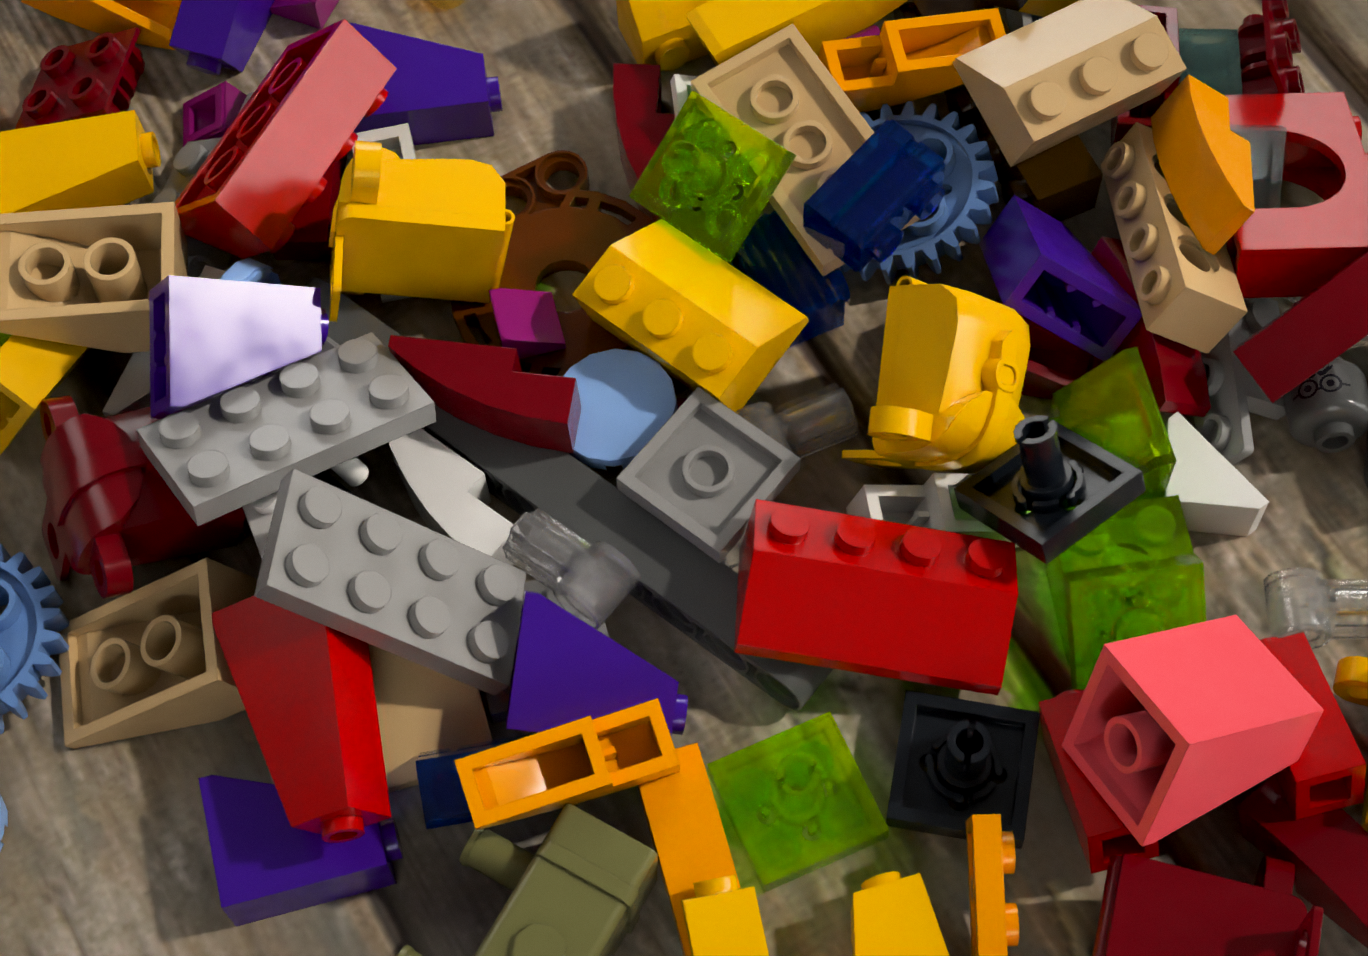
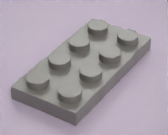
M370 332L243 386L233 388L190 408L170 414L161 420L137 429V434L144 454L196 525L200 526L277 492L281 480L293 468L313 476L430 425L437 420L434 401L381 341Z
M293 468L280 482L254 596L496 696L510 685L526 571Z

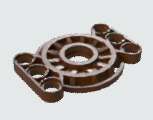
M566 150L548 153L500 176L505 182V197L517 196L526 202V206L520 213L515 215L499 288L537 291V286L543 279L557 272L578 271L587 275L611 244L654 222L648 215L624 200L598 191H589L588 169L585 161L578 154ZM559 171H569L579 178L573 187L566 190L550 188L546 181L552 174ZM603 209L621 215L632 223L627 225L618 218L601 211ZM451 300L454 322L463 343L479 344L470 333L467 326L470 325L479 328L486 345L502 347L491 300L489 303L473 302L462 305L461 301ZM581 307L570 312L557 311L566 344L565 349L519 359L522 372L564 376L571 366L590 354L611 349L635 350L590 319ZM669 375L673 382L675 394L688 389V387Z

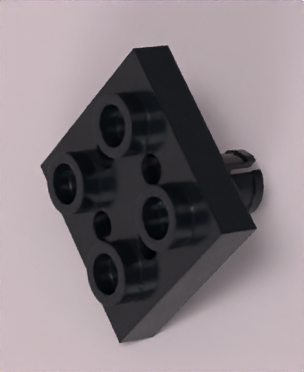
M1043 415L1027 417L1020 421L1013 431L1017 444L954 488L960 509L1045 564L1051 562L1146 491L1143 472L1140 469L1052 419L1049 420L1048 416ZM1070 507H1076L1073 510H1067Z
M906 690L885 826L966 840V820L972 814H1001L1002 831H1012L1015 848L1021 849L1025 838L1040 712ZM923 759H925L924 765L927 767V772L923 771L919 765ZM933 760L936 761V771H934V761H933ZM991 770H993L994 778L999 780L1004 773L1006 780L1001 784H996L989 781L988 778ZM965 799L967 807L961 811L954 810L950 807L948 800L953 801L957 806H961Z

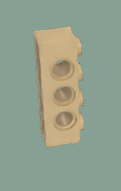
M1136 122L1121 141L1114 143L1109 148L1100 166L1147 331L1208 354L1248 311L1226 243L1215 255L1202 248L1170 192L1159 164L1152 128Z

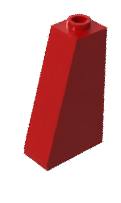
M255 596L211 613L213 628L291 827L321 834L324 842L341 843L358 839L365 834L364 827L391 818L368 643Z

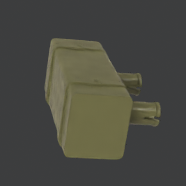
M566 803L535 855L488 828L475 829L464 846L459 859L460 864L473 868L513 892L474 956H614L626 934L633 931L640 918V910L657 882L658 854L650 847L569 803ZM405 945L397 956L423 955L416 952L413 947Z

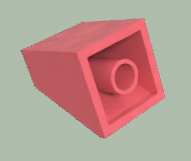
M1232 615L1104 644L1061 746L1139 844L1145 846L1155 843L1297 762L1324 709L1237 615Z

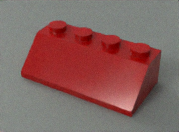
M342 19L288 45L175 201L184 234L242 259L267 251L275 253L281 249L296 229V226L291 221L300 208L310 205L326 187L327 179L323 175L331 163L342 159L354 146L355 140L357 141L358 135L354 130L362 118L372 115L386 100L388 91L384 87L397 68L346 19Z
M756 499L739 550L734 653L998 696L1002 688L1018 598L1015 544L1013 542Z

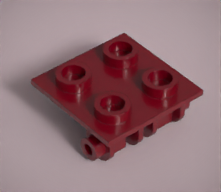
M1262 0L1263 15L1252 14L1245 17L1243 24L1237 31L1241 56L1239 61L1240 68L1242 69L1243 94L1305 93L1301 69L1299 65L1293 66L1292 54L1301 53V43L1295 18L1288 19L1287 0Z
M134 27L113 34L106 32L92 40L71 46L60 45L50 50L40 63V72L30 94L23 102V111L15 129L128 111L140 75H142L145 69L143 54L139 48L135 47L141 30L138 27Z

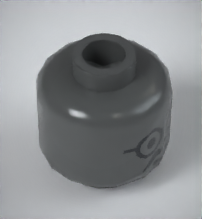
M1339 356L1283 396L1289 432L1297 442L1303 445L1317 448L1325 453L1340 452L1351 447L1355 440L1364 435L1368 430V387L1365 375L1356 364L1343 360Z

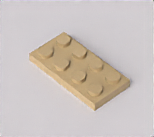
M793 23L690 81L691 94L822 276L827 275L927 216V202Z

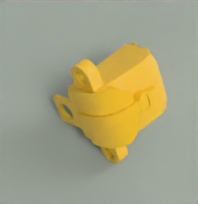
M355 140L353 158L345 168L341 179L339 195L333 208L328 246L332 248L329 321L337 322L341 293L361 296L364 293L489 303V290L497 289L500 285L515 220L514 213L505 209V182L493 166L469 159H400L395 152L383 148L382 143Z
M902 276L897 281L896 286H889L876 406L870 407L868 435L872 436L874 450H842L841 458L875 468L925 469L936 472L965 474L977 473L1017 444L1013 431L1015 426L1025 419L1019 408V401L1031 346L1029 325L1015 309L973 292L940 283L927 284L909 276Z

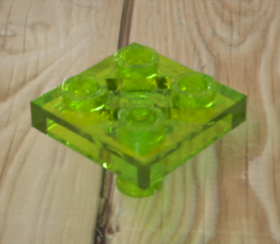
M692 90L629 197L718 257L731 262L797 155ZM735 143L736 153L727 158L724 153L731 152L733 148L730 144ZM742 185L744 189L742 197L738 200H733V196H737L740 191L736 186ZM692 206H699L701 207V209L697 212H694Z
M1195 553L1063 573L1072 689L1085 690L1104 644L1207 621L1204 566L1202 560ZM1132 590L1141 591V597L1138 594L1130 596L1132 603L1125 602L1127 593ZM1099 627H1110L1109 634L1102 630L1099 633V637H1094L1095 631Z
M830 711L707 764L708 775L763 893L881 842L889 836V828ZM824 783H825V790H826L827 797H825V791H824V787H823V784H824ZM834 785L837 787L838 790L836 794H834L833 791ZM770 810L776 816V819L771 824H762L757 819V814L760 811L762 818L765 820L769 819ZM808 826L807 833L809 836L816 835L819 829L822 835L815 841H809L804 838L802 831Z

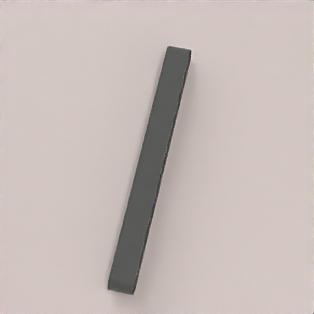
M312 277L303 287L320 288L321 308L326 310L329 320L331 285L320 278ZM341 293L337 322L329 321L328 336L341 345L346 341L372 332L389 350L390 335H401ZM435 405L437 421L421 429L484 472L490 494L772 698L792 710L800 711L832 672V668L734 653L738 586L737 572L723 562L718 563L567 452L534 447L493 435L454 417Z

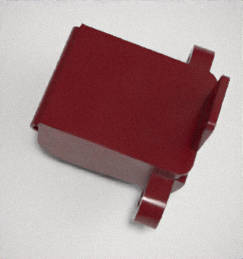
M70 395L42 399L40 403V420L46 443L41 454L40 463L43 469L42 483L47 495L42 535L58 581L68 579L71 565L73 570L79 574L92 575L97 591L103 599L130 594L133 591L134 583L132 566L237 546L238 541L248 537L249 532L245 524L246 515L243 507L200 526L196 525L140 447L137 429L161 420L151 419L150 407L103 418L86 413L79 415L74 400Z
M1124 852L1122 856L1113 855L1109 858L1092 956H1318L1324 908L1313 905L1307 913V908L1302 900L1292 895L1295 877V865L1292 862L1263 856L1257 870L1254 885Z

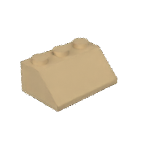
M1128 0L1077 1L963 54L952 62L1010 167L1159 96L1187 69L1159 18Z

